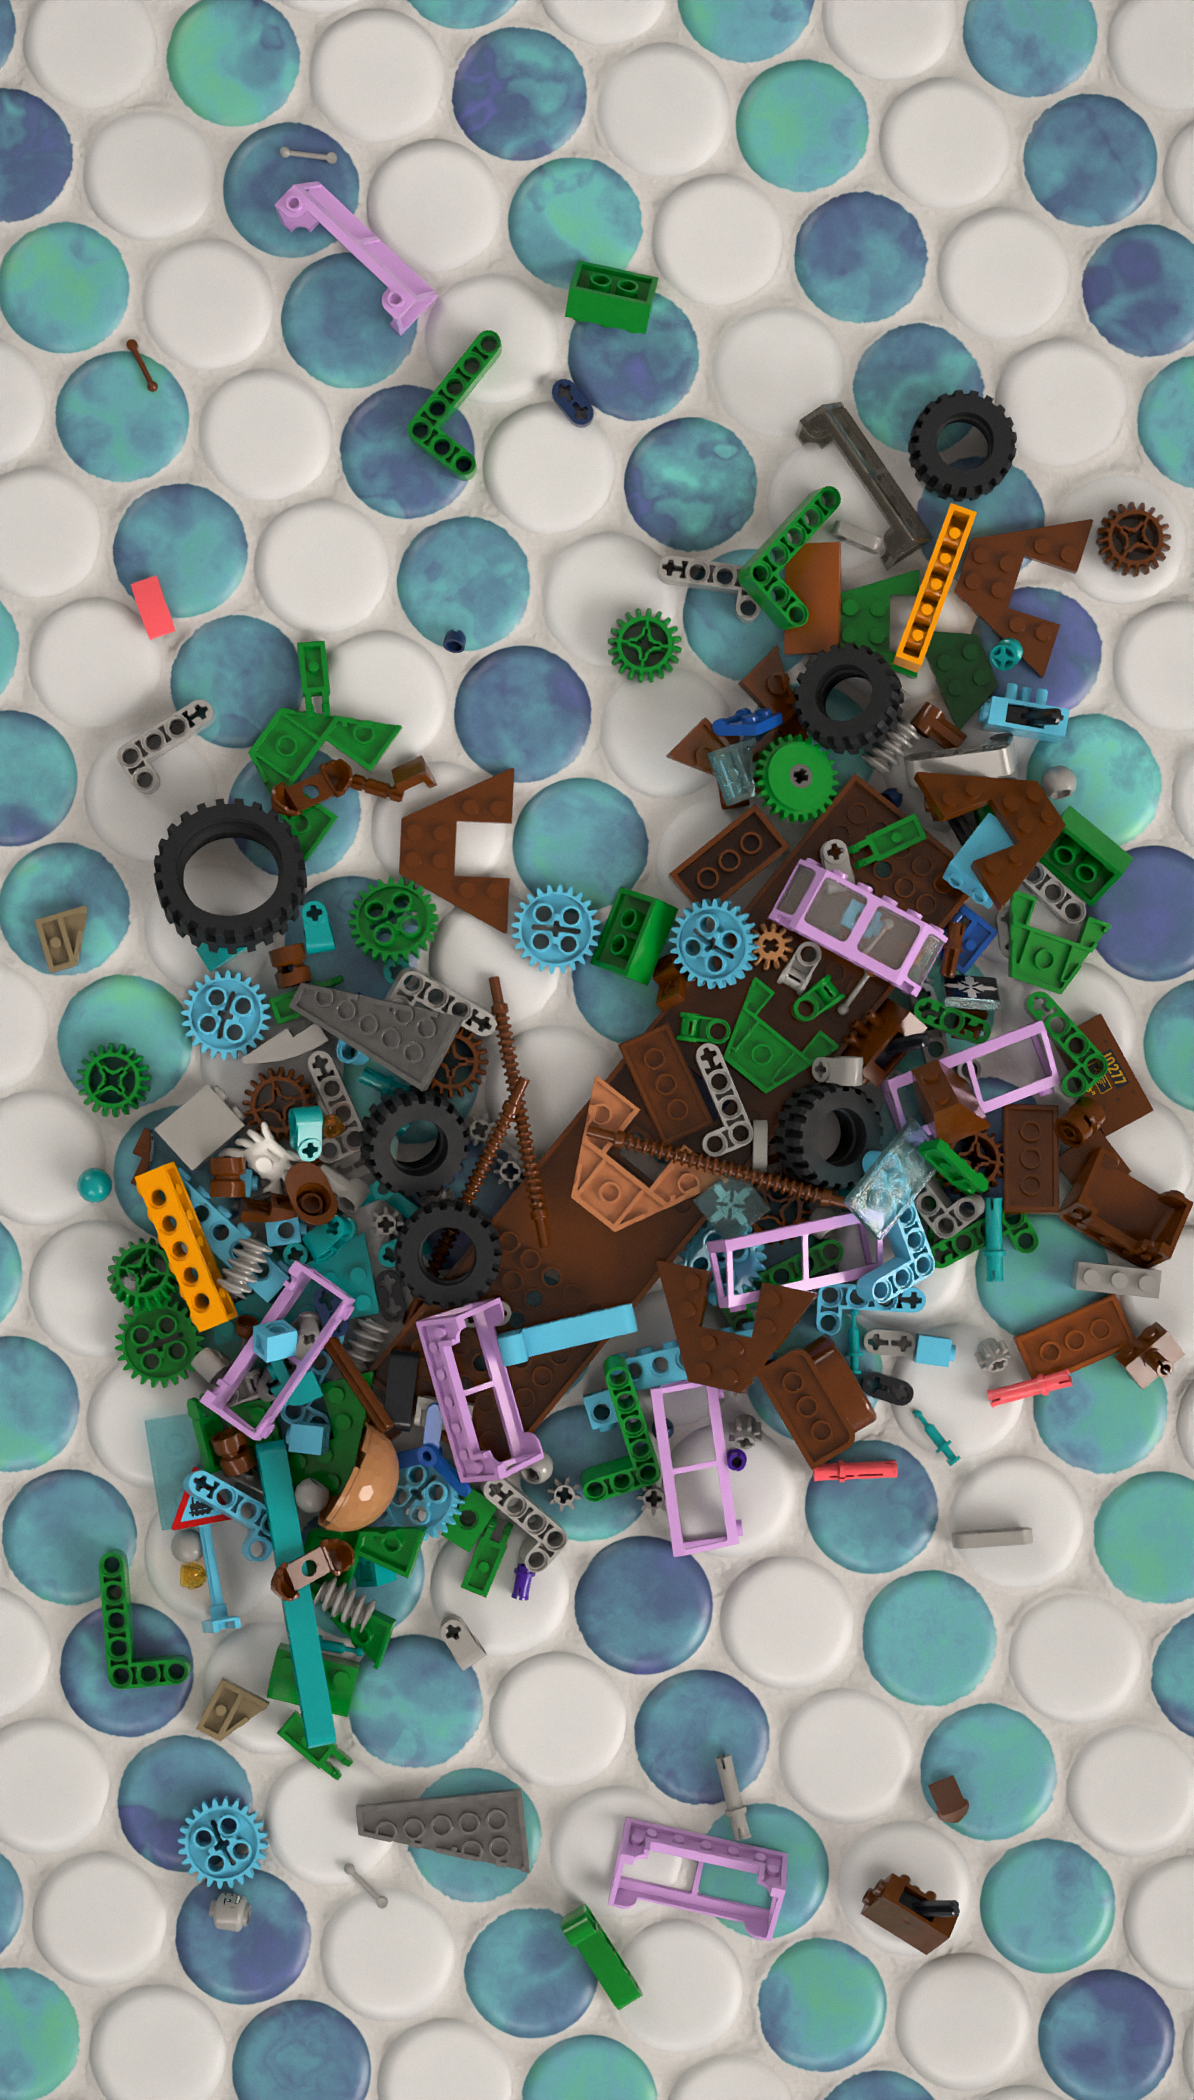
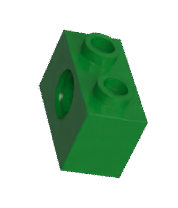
M474 1485L470 1486L471 1493L466 1497L459 1495L458 1498L464 1500L465 1504H459L457 1509L461 1512L471 1510L475 1513L476 1520L473 1523L467 1524L461 1520L460 1515L453 1514L452 1517L456 1524L446 1523L448 1532L441 1533L442 1536L467 1552L471 1551L497 1510V1507Z

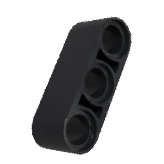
M393 1348L391 1350L384 1409L394 1424L390 1430L410 1432L420 1357V1352Z

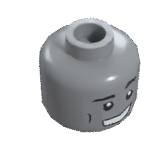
M223 1892L219 1895L217 1901L212 1900L209 1917L213 1918L214 1926L217 1929L238 1932L243 1926H248L252 1905L248 1903L244 1895Z

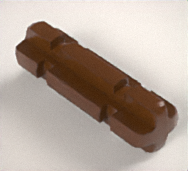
M358 774L353 775L350 786L352 789L358 791L365 790V793L385 799L390 797V800L396 802L402 801L405 792L399 793L395 785L391 787L389 783L372 778L365 779V776Z

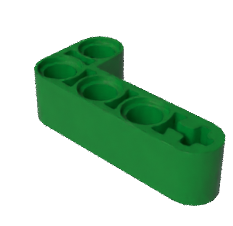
M1039 991L1026 997L1024 1001L1026 1013L1034 1022L1043 1021L1050 1040L1074 1065L1060 1079L1059 1090L1063 1095L1070 1098L1083 1095L1107 1073L1108 1062L1106 1058L1047 993ZM1033 999H1042L1044 1001L1041 1004L1042 1008L1046 1012L1052 1009L1054 1013L1049 1014L1042 1020L1041 1017L1046 1014L1041 1009H1033L1035 1004ZM1054 1017L1061 1019L1063 1022V1029L1059 1033L1052 1031L1050 1028V1021ZM1072 1038H1077L1082 1044V1048L1077 1054L1069 1049V1041ZM1092 1058L1100 1063V1070L1097 1074H1092L1087 1069V1064ZM1071 1077L1078 1079L1080 1084L1078 1091L1075 1093L1067 1089L1066 1084Z
M1002 1213V1237L1006 1235L1011 1246L1018 1252L1028 1254L1036 1250L1039 1239L1027 1215L1018 1214L1016 1222L1008 1224L1005 1221V1213ZM985 1215L972 1221L949 1239L941 1238L929 1245L933 1256L935 1255V1249L939 1251L948 1249L949 1247L945 1245L947 1242H949L952 1251L956 1253L954 1256H952L951 1252L943 1254L941 1256L943 1261L941 1262L934 1260L935 1268H945L986 1246V1237L980 1232V1227L985 1222ZM1023 1233H1028L1031 1237V1243L1026 1248H1021L1018 1244V1238ZM960 1235H967L969 1238V1246L964 1250H959L956 1246V1239Z
M585 1903L561 1918V1929L566 1939L573 1948L577 1946L618 2010L623 2009L643 1996L638 1983Z

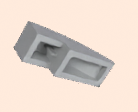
M315 1023L294 1036L289 1028H286L241 1058L244 1064L281 1062L312 1052L331 1040L323 1028Z

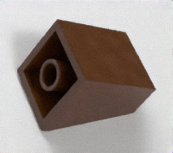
M934 1060L911 1070L916 1104L934 1140L941 1138L946 1143L951 1144L990 1128V1123L968 1081L939 1060Z

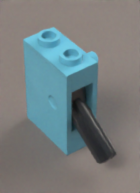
M1008 683L1005 698L992 696L980 707L978 722L982 723L981 730L1011 733L1013 736L1058 743L1065 737L1070 709L1046 705L1047 689H1037L1035 703H1031V688L1022 687L1019 700H1016L1018 685Z
M991 813L987 814L974 832L963 815L947 820L962 848L949 863L942 878L952 887L970 896L976 903L982 904L989 909L993 902L970 866L974 860L1014 844L998 819Z

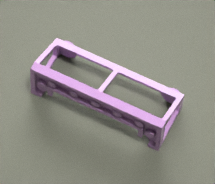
M319 181L294 184L275 204L281 224L290 233L299 227L306 228L311 233L320 223L388 287L383 293L382 305L393 317L390 327L399 336L438 298V294Z
M1042 1020L1019 1027L984 1043L939 1059L948 1068L966 1063L975 1097L984 1114L1036 1093L1039 1097L1055 1092L1054 1086L1060 1084L1047 1031ZM1036 1034H1041L1048 1063ZM1030 1037L1046 1078L984 1102L972 1060ZM908 1071L885 1079L880 1088L901 1143H910L911 1147H914L922 1142H927L926 1136L931 1135L927 1124L910 1131L908 1130L897 1093L898 1088L913 1083L912 1073Z
M880 1207L858 1209L857 1212L849 1211L794 1225L706 1242L719 1307L729 1308L730 1312L746 1310V1304L759 1301L760 1290L734 1295L732 1258L734 1250L801 1236L802 1280L781 1286L807 1291L856 1279L859 1280L862 1276L883 1264V1229ZM871 1220L876 1221V1263L872 1262L864 1222ZM857 1224L866 1266L809 1278L808 1235ZM718 1252L726 1253L727 1296L724 1295L716 1253Z
M296 1260L288 1270V1273L291 1274V1282L285 1280L283 1283L285 1288L260 1324L284 1319L311 1278L341 1298L342 1302L304 1358L300 1361L295 1356L288 1357L290 1361L297 1365V1368L258 1426L253 1428L227 1407V1402L259 1357L253 1352V1335L224 1378L218 1379L216 1382L220 1387L217 1386L213 1392L207 1390L199 1401L253 1440L260 1441L262 1438L266 1439L275 1426L273 1421L342 1319L346 1321L354 1310L352 1304L355 1302V1299L308 1264Z
M500 1297L478 1300L466 1304L464 1307L454 1308L416 1322L461 1483L502 1480L544 1458L540 1440L533 1433L524 1432L507 1368L502 1363L497 1342L498 1336L495 1326L500 1325L504 1320V1310ZM473 1316L490 1381L463 1390L451 1346L460 1342V1332L466 1328L464 1319ZM490 1387L493 1388L511 1453V1458L502 1462L497 1461L490 1450L480 1451L465 1398L467 1395ZM518 1463V1464H516V1465H514V1466H512V1467H510V1468H508V1469L505 1468V1467H507V1466H509V1465Z
M688 1379L650 1388L674 1557L739 1544L738 1536H743L741 1519L736 1520L720 1411L719 1399L724 1398L723 1389L705 1386L716 1459L678 1468L672 1467L662 1395L664 1393L705 1386L688 1382ZM716 1466L718 1469L727 1536L683 1542L674 1475Z
M626 1817L611 1881L608 1905L626 1909L633 1907L637 1899L742 1922L745 1923L746 1932L753 1938L771 1941L786 1892L788 1853ZM650 1850L698 1861L691 1891L623 1877L621 1874L624 1863L633 1865L634 1861L638 1859H648ZM704 1862L757 1874V1884L764 1886L769 1891L770 1896H772L770 1908L766 1909L699 1894L697 1891Z

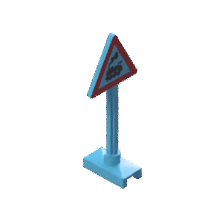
M195 1466L192 1467L190 1473L200 1470ZM202 1478L194 1479L195 1489L205 1488L208 1491L211 1490L212 1487L207 1488L200 1483ZM184 1489L170 1529L179 1530L195 1526L199 1529L212 1605L209 1607L211 1618L201 1621L203 1633H217L219 1629L241 1628L240 1617L228 1616L226 1603H223L210 1527L212 1523L231 1519L190 1496ZM217 1493L216 1497L218 1503L221 1505H225L226 1502L220 1496V1494Z

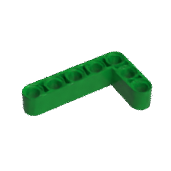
M492 330L483 331L477 336L408 425V434L411 442L461 481L471 480L477 472L475 458L469 451L444 433L442 428L499 358L502 351L499 335ZM490 340L495 342L497 346L492 351H485L481 347L482 344ZM469 362H475L480 366L474 373H469L464 368ZM454 383L463 387L461 392L456 395L450 394L447 391L448 387ZM442 405L445 408V412L441 416H434L430 413L432 407ZM420 426L428 429L427 435L422 438H418L413 434L414 430ZM445 443L449 445L450 450L447 454L439 455L435 452L436 446ZM460 461H469L472 464L471 468L466 472L459 471L456 467Z
M825 486L811 492L743 565L738 573V580L741 586L777 627L786 631L803 626L808 620L809 613L804 603L781 579L778 573L839 507L841 496L839 491L833 486ZM822 496L825 498L826 506L822 502ZM805 515H807L809 519V524H807L805 521ZM787 533L791 535L792 543L789 542ZM770 551L775 556V562L770 557ZM753 570L757 573V580L753 577ZM771 590L775 593V601L771 597ZM789 611H791L794 616L793 621L789 617Z
M828 1238L808 1247V1256L813 1260V1266L809 1270V1277L838 1263L842 1259L844 1250L840 1242ZM830 1243L835 1244L838 1249L837 1255L832 1259L825 1258L823 1255L824 1247ZM802 1250L767 1267L764 1271H759L757 1274L762 1278L760 1282L783 1285L801 1281L802 1270L798 1267V1261L802 1258ZM783 1268L788 1272V1279L784 1283H776L773 1274L777 1269ZM758 1302L746 1304V1310L730 1312L729 1308H721L733 1331L737 1330L736 1323L741 1318H747L751 1322L755 1321L749 1307Z
M612 1355L604 1361L603 1372L629 1455L589 1467L581 1473L580 1481L583 1495L592 1502L602 1501L653 1485L661 1476L658 1459L625 1358L619 1355ZM614 1370H622L618 1375L611 1374ZM622 1394H630L626 1399H619ZM630 1418H637L633 1423L626 1422ZM638 1442H645L642 1446H634ZM645 1466H652L648 1470H642ZM619 1474H626L622 1478H615ZM592 1482H598V1483H599L598 1485L593 1486V1487L588 1486V1485L591 1484Z
M119 1549L109 1550L99 1561L109 1683L116 1689L181 1684L187 1679L192 1670V1664L188 1657L184 1655L136 1658L128 1559L126 1554ZM107 1558H117L120 1568L117 1570L109 1568ZM110 1585H118L122 1590V1596L118 1598L113 1597L109 1592ZM118 1612L122 1614L124 1624L116 1625L112 1621V1613ZM114 1641H123L127 1647L126 1652L120 1653L116 1651ZM174 1663L181 1664L184 1667V1674L181 1676L175 1675L171 1670V1665ZM144 1667H154L157 1676L154 1678L147 1677L143 1671ZM116 1669H126L129 1679L120 1680L116 1675Z

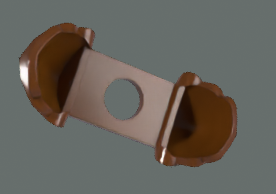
M342 759L330 760L328 763H322L319 766L321 773L287 787L284 782H280L272 789V809L282 815L298 816L303 814V810L334 796L339 798L346 793L352 784L353 773L351 766ZM306 786H314L318 790V796L309 799L304 796L302 790Z
M341 1539L323 1540L320 1542V1546L289 1563H286V1561L276 1569L271 1579V1590L285 1601L291 1602L294 1599H298L300 1597L298 1592L300 1588L329 1572H332L334 1576H339L343 1571H347L355 1562L354 1549ZM307 1560H312L315 1563V1571L310 1576H305L301 1570L303 1563Z

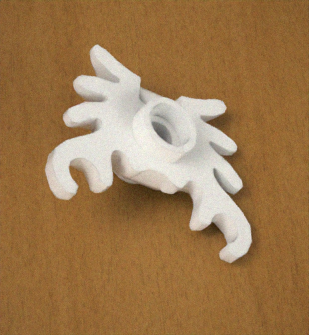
M266 1122L261 1124L264 1137L253 1130H248V1136L254 1141L245 1138L235 1141L236 1145L246 1147L245 1149L224 1148L219 1152L218 1157H245L249 1168L255 1170L260 1175V1178H266L271 1181L262 1189V1192H272L283 1195L280 1178L285 1183L287 1169L289 1170L294 1166L291 1160L296 1162L304 1161L297 1153L290 1150L286 1151L274 1140L275 1137L270 1132Z

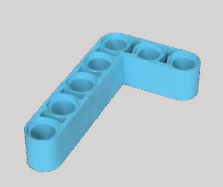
M872 1150L868 1151L863 1158V1170L875 1203L881 1209L882 1222L895 1257L862 1276L857 1282L856 1291L863 1300L884 1303L929 1277L934 1271L935 1261L897 1156L890 1152Z
M632 1303L500 1333L498 1334L497 1342L503 1366H511L526 1362L531 1356L638 1331Z

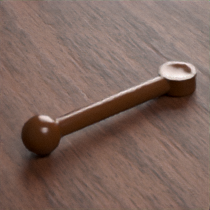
M130 339L127 341L126 346L133 352L148 383L147 389L150 392H155L158 389V384L152 380L137 350L138 343L134 339Z

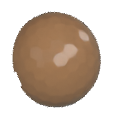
M364 1424L367 1429L361 1438L357 1467H354L342 1493L330 1496L328 1504L319 1512L318 1525L324 1529L336 1532L361 1529L377 1520L383 1514L396 1493L399 1481L397 1453L390 1439L384 1433H380L373 1425Z

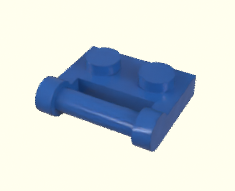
M742 708L731 717L715 720L712 729L719 736H757L783 724L782 713H771L769 708L755 710V713H752L748 708Z
M965 904L961 906L949 921L960 923L964 917L970 921V924L965 928L961 947L963 953L959 954L956 968L962 975L966 974L999 933ZM948 924L943 928L944 936L947 935ZM934 940L928 947L932 952L936 948L938 941ZM942 949L938 954V956L941 958H943L944 953Z

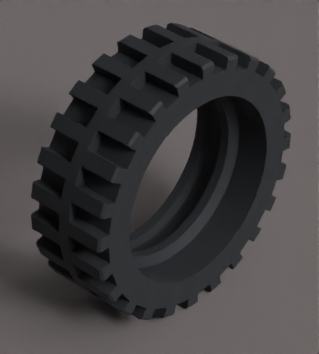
M224 798L215 799L216 805L207 808L205 803L197 805L198 812L190 815L186 811L180 815L182 823L178 826L172 823L167 828L169 838L167 840L161 838L158 844L160 855H155L154 858L156 871L154 873V880L165 917L169 924H175L176 932L182 938L187 934L190 936L191 944L198 948L201 943L208 944L209 952L218 953L219 947L227 948L228 954H237V948L247 947V951L252 952L256 951L255 944L262 941L268 946L274 942L273 935L279 932L283 936L288 931L287 922L290 919L294 922L299 916L298 907L299 905H304L307 876L304 854L301 851L298 836L292 835V828L287 821H284L282 824L279 822L277 812L272 809L268 814L263 812L262 804L253 802L252 807L244 805L243 799L235 798L234 804H225ZM224 838H244L263 845L271 852L278 867V883L274 893L261 906L239 915H216L198 908L186 893L184 869L189 859L203 846Z

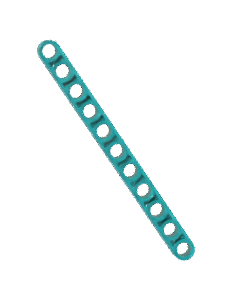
M284 1439L255 1445L276 1569L285 1561L289 1563L304 1555ZM305 1561L302 1565L301 1570L305 1576H308ZM309 1583L298 1590L300 1595L298 1599H294L291 1602L281 1599L308 1749L336 1743L331 1704Z

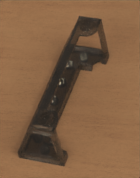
M842 402L823 404L799 420L795 435L802 446L807 443H816L821 449H824L831 443H834L891 528L886 531L883 538L886 552L880 558L887 571L934 539Z

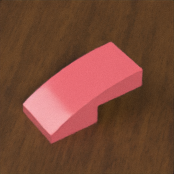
M157 575L130 584L149 639L152 640L176 631Z

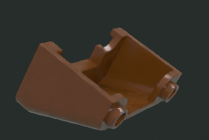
M1100 1147L1093 1152L1061 1204L1060 1213L1057 1215L1058 1218L1137 1267L1148 1269L1171 1259L1193 1202L1185 1198V1195L1177 1190H1170L1161 1194L1157 1193L1118 1169L1120 1159L1117 1157L1116 1152L1109 1148Z

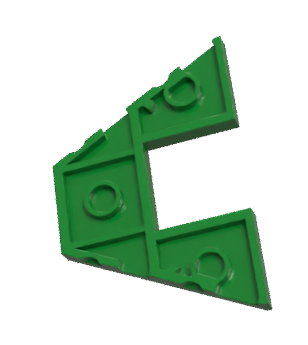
M280 708L248 753L271 795L273 787L280 782H284L287 787L296 784L326 741L371 773L403 727L401 725L378 723L369 720L364 721L335 715L324 716V714L313 713V717H306V711ZM303 792V794H304L305 797H307V798H309V799H313V798H311L310 796H308L306 793ZM320 803L303 810V814L298 816L280 814L283 821H287L290 824L292 835L298 836L301 851L306 862L339 818Z
M376 1370L361 1373L371 1389ZM344 1378L320 1384L334 1437L330 1438L328 1453L313 1455L289 1452V1448L286 1449L294 1493L297 1485L309 1477L326 1486L330 1496L341 1494L354 1467H357L361 1438L364 1434V1424L367 1419L366 1411ZM259 1398L229 1408L253 1428H256L273 1404V1401L266 1402ZM277 1417L273 1421L274 1429L266 1439L262 1438L259 1441L253 1440L248 1436L250 1441L247 1446L253 1448L255 1455L256 1444L283 1439ZM223 1419L230 1427H233L232 1424Z
M363 1527L347 1532L312 1528L308 1532L304 1544V1554L320 1546V1542L323 1540L341 1539L354 1549L355 1555L354 1564L339 1576H334L332 1572H329L310 1583L312 1599H315L324 1582H329L334 1577H337L336 1587H339L344 1582L347 1583L346 1592L348 1593L360 1557L408 1579L413 1572L427 1527ZM307 1560L308 1576H310L315 1571V1563L312 1560ZM330 1607L327 1610L330 1614L332 1612V1607ZM374 1609L369 1621L360 1633L361 1624L354 1629L350 1627L352 1618L345 1623L341 1622L342 1612L336 1617H331L330 1619L351 1638L352 1644L356 1648H362L375 1663L373 1667L378 1670L382 1665L396 1619Z

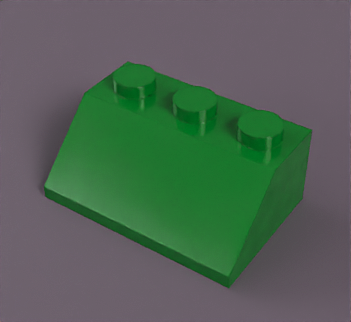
M578 260L569 288L565 317L572 318L578 322L596 323L606 328L624 329L633 334H646L658 277Z
M1069 805L1060 815L1066 826L1038 862L1044 865L1067 888L1092 907L1123 875L1134 858Z
M620 887L590 964L648 986L678 908L657 898Z
M280 1643L274 1659L267 1698L299 1705L290 1648L288 1644ZM322 1653L332 1714L348 1717L361 1662Z

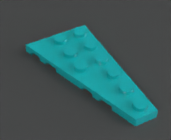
M365 1231L350 1240L328 1261L317 1264L312 1260L306 1263L355 1299V1302L352 1304L354 1310L348 1319L380 1313ZM311 1278L284 1320L291 1325L302 1312L314 1311L318 1313L314 1303V1295L323 1286ZM324 1291L323 1297L319 1299L320 1303H326L329 1311L333 1309L331 1300L334 1299V1294H328L327 1291ZM256 1292L234 1304L239 1316L244 1314L252 1315L257 1318L258 1325L273 1305L267 1303ZM237 1317L213 1327L216 1344L242 1340L235 1330Z

